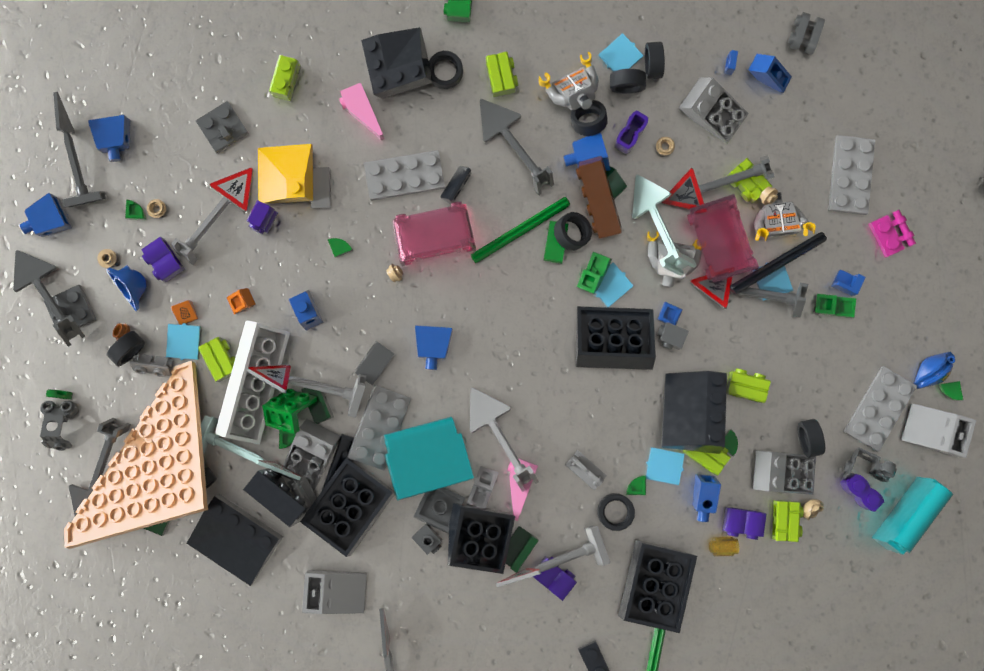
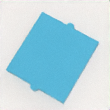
M622 33L598 56L605 62L607 68L614 72L621 69H630L644 55L635 47V43H632Z
M614 262L609 266L603 281L596 291V297L600 298L607 307L611 306L633 287V284L625 276V272H621Z
M785 266L757 282L758 288L762 290L780 293L794 291Z
M186 323L182 325L168 324L166 357L180 358V360H198L200 326L187 325Z
M651 447L649 461L646 462L648 465L646 479L679 485L681 472L684 471L682 466L685 454Z

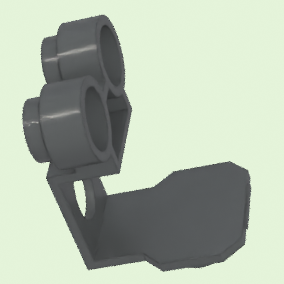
M53 401L43 402L40 407V411L44 415L40 433L41 443L47 448L59 451L71 448L72 444L64 440L60 435L63 422H68V418L76 415V405L72 401H64L60 408H58ZM49 422L58 423L57 428L53 431H48L46 427Z
M859 447L853 452L850 461L846 462L843 469L845 471L843 479L845 480L850 475L856 458L859 456L873 463L869 473L879 481L888 482L890 478L895 476L897 471L895 463L885 461L881 464L879 463L881 457ZM862 453L867 454V455L871 456L872 458L866 457V456H864Z

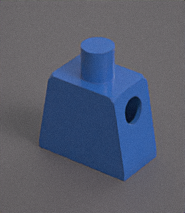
M125 115L88 120L97 150L102 153H108L110 162L120 161V151L129 149L130 119Z
M601 132L594 136H587L572 143L574 153L563 156L566 167L575 164L579 166L580 161L602 156L606 171L610 170L609 159Z
M51 193L46 194L25 209L24 212L28 220L20 224L24 234L34 231L40 237L72 228L57 196Z
M309 290L289 299L300 325L306 331L324 323Z
M415 325L418 357L426 358L425 369L437 370L438 359H446L452 336V328Z
M695 474L693 507L698 511L697 520L700 522H709V514L717 512L721 483L715 476Z

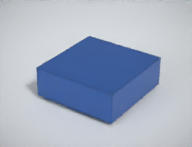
M731 50L727 55L725 74L732 75L735 71L738 51Z
M664 302L657 320L676 325L683 309Z

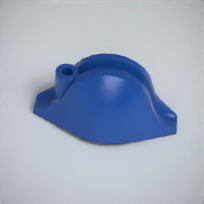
M128 265L120 270L108 268L106 271L134 310L138 311L140 297L146 289L144 276L136 270H131Z
M945 352L927 357L920 365L913 383L917 386L916 388L921 389L944 382L953 369V363L955 362L953 353Z

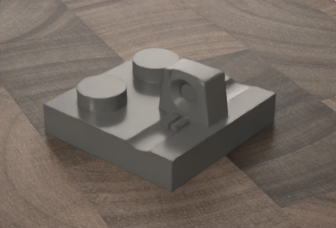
M228 101L196 120V123L216 153L221 152L249 134Z
M78 284L52 297L65 317L71 315L79 327L96 320L81 285ZM44 301L53 323H57L56 317Z
M446 488L426 492L414 514V518L449 534V521L453 503L463 504L465 497Z

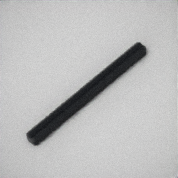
M820 232L730 285L731 292L733 294L740 293L827 240L825 233Z

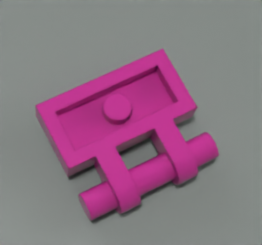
M900 210L892 213L895 218L893 221L886 215L869 223L885 258L905 249L902 244L905 240L909 247L916 244L913 238L915 235L913 231L909 230L905 222L907 219L905 215L902 216ZM896 225L899 226L903 234L900 237L898 236L894 228V226Z

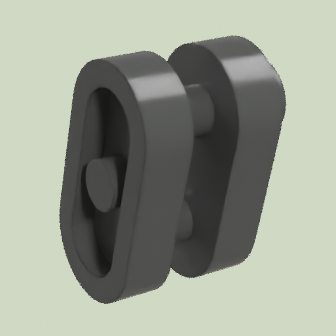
M803 12L796 17L794 26L797 27L795 33H791L788 43L791 44L790 48L798 50L800 45L805 46L804 52L812 55L817 47L825 19L817 17L815 22L810 21L811 14ZM807 28L811 29L808 39L804 38Z

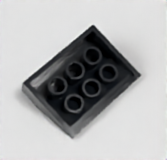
M577 306L576 367L653 370L656 359L653 309Z
M698 371L665 374L661 448L715 454L722 452L725 448L727 373Z
M346 458L300 522L345 557L352 555L394 497L395 492L382 481Z
M219 494L215 495L208 504V510L204 511L186 544L251 586L283 536Z
M636 540L618 616L623 621L680 633L697 556Z

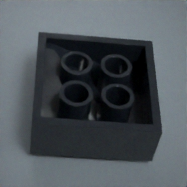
M420 27L377 34L361 40L375 96L384 99L434 83Z
M268 468L258 470L243 490L288 527L299 523L308 508L305 505L306 501L301 496H294L290 493V488L286 485L285 480L281 478V473Z
M453 503L449 521L448 566L504 574L515 516L507 512Z

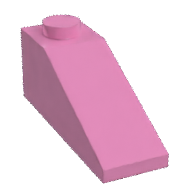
M358 83L340 91L342 97L339 100L343 109L347 108L349 114L380 140L385 139L362 84Z
M519 459L521 464H524L525 467L530 466L534 474L536 473L538 465ZM510 461L507 471L510 472L509 480L513 515L515 520L518 521L533 479L523 485L525 491L522 492L513 478V475L516 473Z

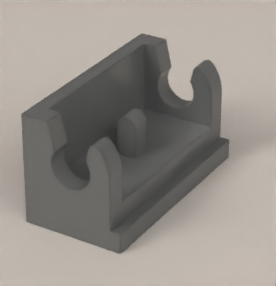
M375 341L354 373L366 375L365 381L373 385L394 356V353Z

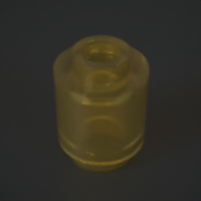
M713 537L712 541L709 542V551L713 553L714 557L734 556V554L739 553V541L733 537Z

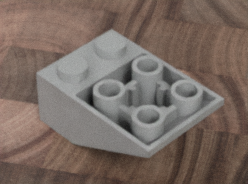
M700 77L679 107L691 120L726 144H728L749 114L714 78Z
M911 404L902 441L951 456L966 458L976 420Z
M306 419L299 427L300 431L296 433L283 467L299 476L305 475L314 491L341 436ZM282 474V476H284V477H286V478H288V479H290V480H293V479H294V478H292V477H289V476H286V475Z
M756 451L753 489L813 495L816 456L808 458L806 455Z
M308 570L305 573L302 613H364L367 574Z

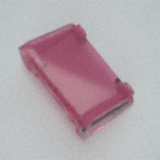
M735 194L690 208V214L687 215L690 226L694 225L708 269H705L707 279H712L713 283L749 273L759 268L756 258L752 257L753 251L745 233L740 212L737 210Z
M454 202L450 207L409 216L399 214L392 220L399 261L402 267L411 265L414 259L416 262H419L422 259L444 254L460 253L461 249L467 252L476 251L467 206L462 204V202Z

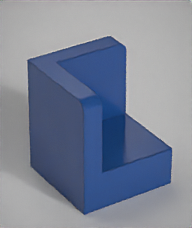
M839 270L831 287L850 296L858 295L866 277L860 274L851 275L843 270Z

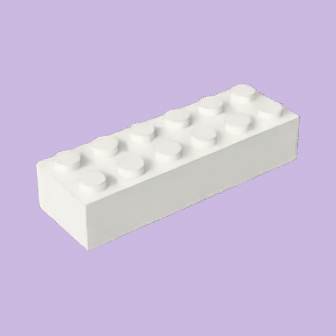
M245 322L215 434L225 438L260 445L265 427L262 405L270 401L275 388L250 374L247 370L248 367L281 365L290 332L256 322Z

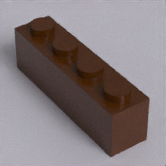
M602 156L580 161L576 172L578 179H582L584 184L581 187L584 198H588L587 210L589 216L593 215L594 222H592L594 233H598L599 239L622 233L621 222Z

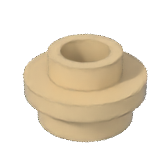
M661 137L656 143L657 152L663 156L670 155L675 149V143L669 137ZM662 144H667L668 149H663Z
M772 187L764 189L760 195L762 203L764 205L774 203L778 198V190Z
M159 199L151 200L147 205V212L153 218H161L166 213V205ZM156 206L160 207L158 212L154 211Z
M104 249L98 254L97 261L100 266L111 268L117 262V255L110 249ZM109 255V260L105 262L104 257Z
M389 265L386 272L393 282L403 280L402 269L398 265Z

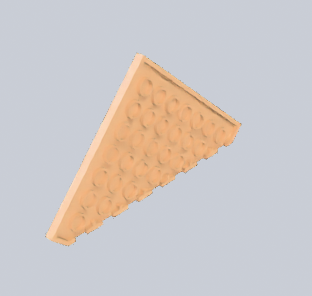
M190 361L174 366L170 372L172 375L167 383H163L155 394L156 399L152 405L147 406L139 418L141 421L135 429L132 428L123 441L125 444L120 452L115 453L108 464L109 468L105 474L100 475L92 487L93 491L88 499H84L77 509L76 513L78 514L64 528L65 548L72 549L208 510L196 363Z

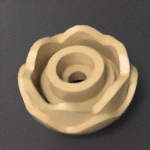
M817 499L808 501L803 506V517L808 521L810 518H815L818 512L824 510V503Z

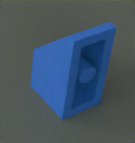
M756 54L749 68V72L756 80L781 93H784L792 78L775 56Z

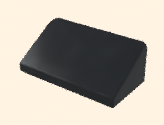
M458 167L441 194V199L450 204L454 203L471 176V169L469 167Z

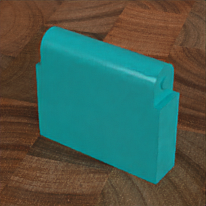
M452 417L384 435L388 452L385 455L397 501L474 478L462 434H457Z
M917 477L873 535L872 539L889 551L902 555L905 552L910 553L951 499L953 493L935 479Z

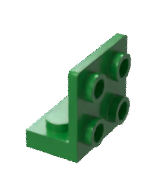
M287 389L286 393L282 392L262 405L265 425L296 434L300 431L297 413L316 402L317 397L295 391L294 389Z

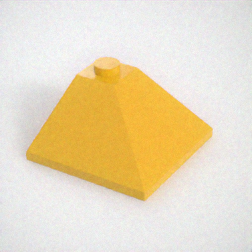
M312 144L258 148L259 201L265 204L313 201Z

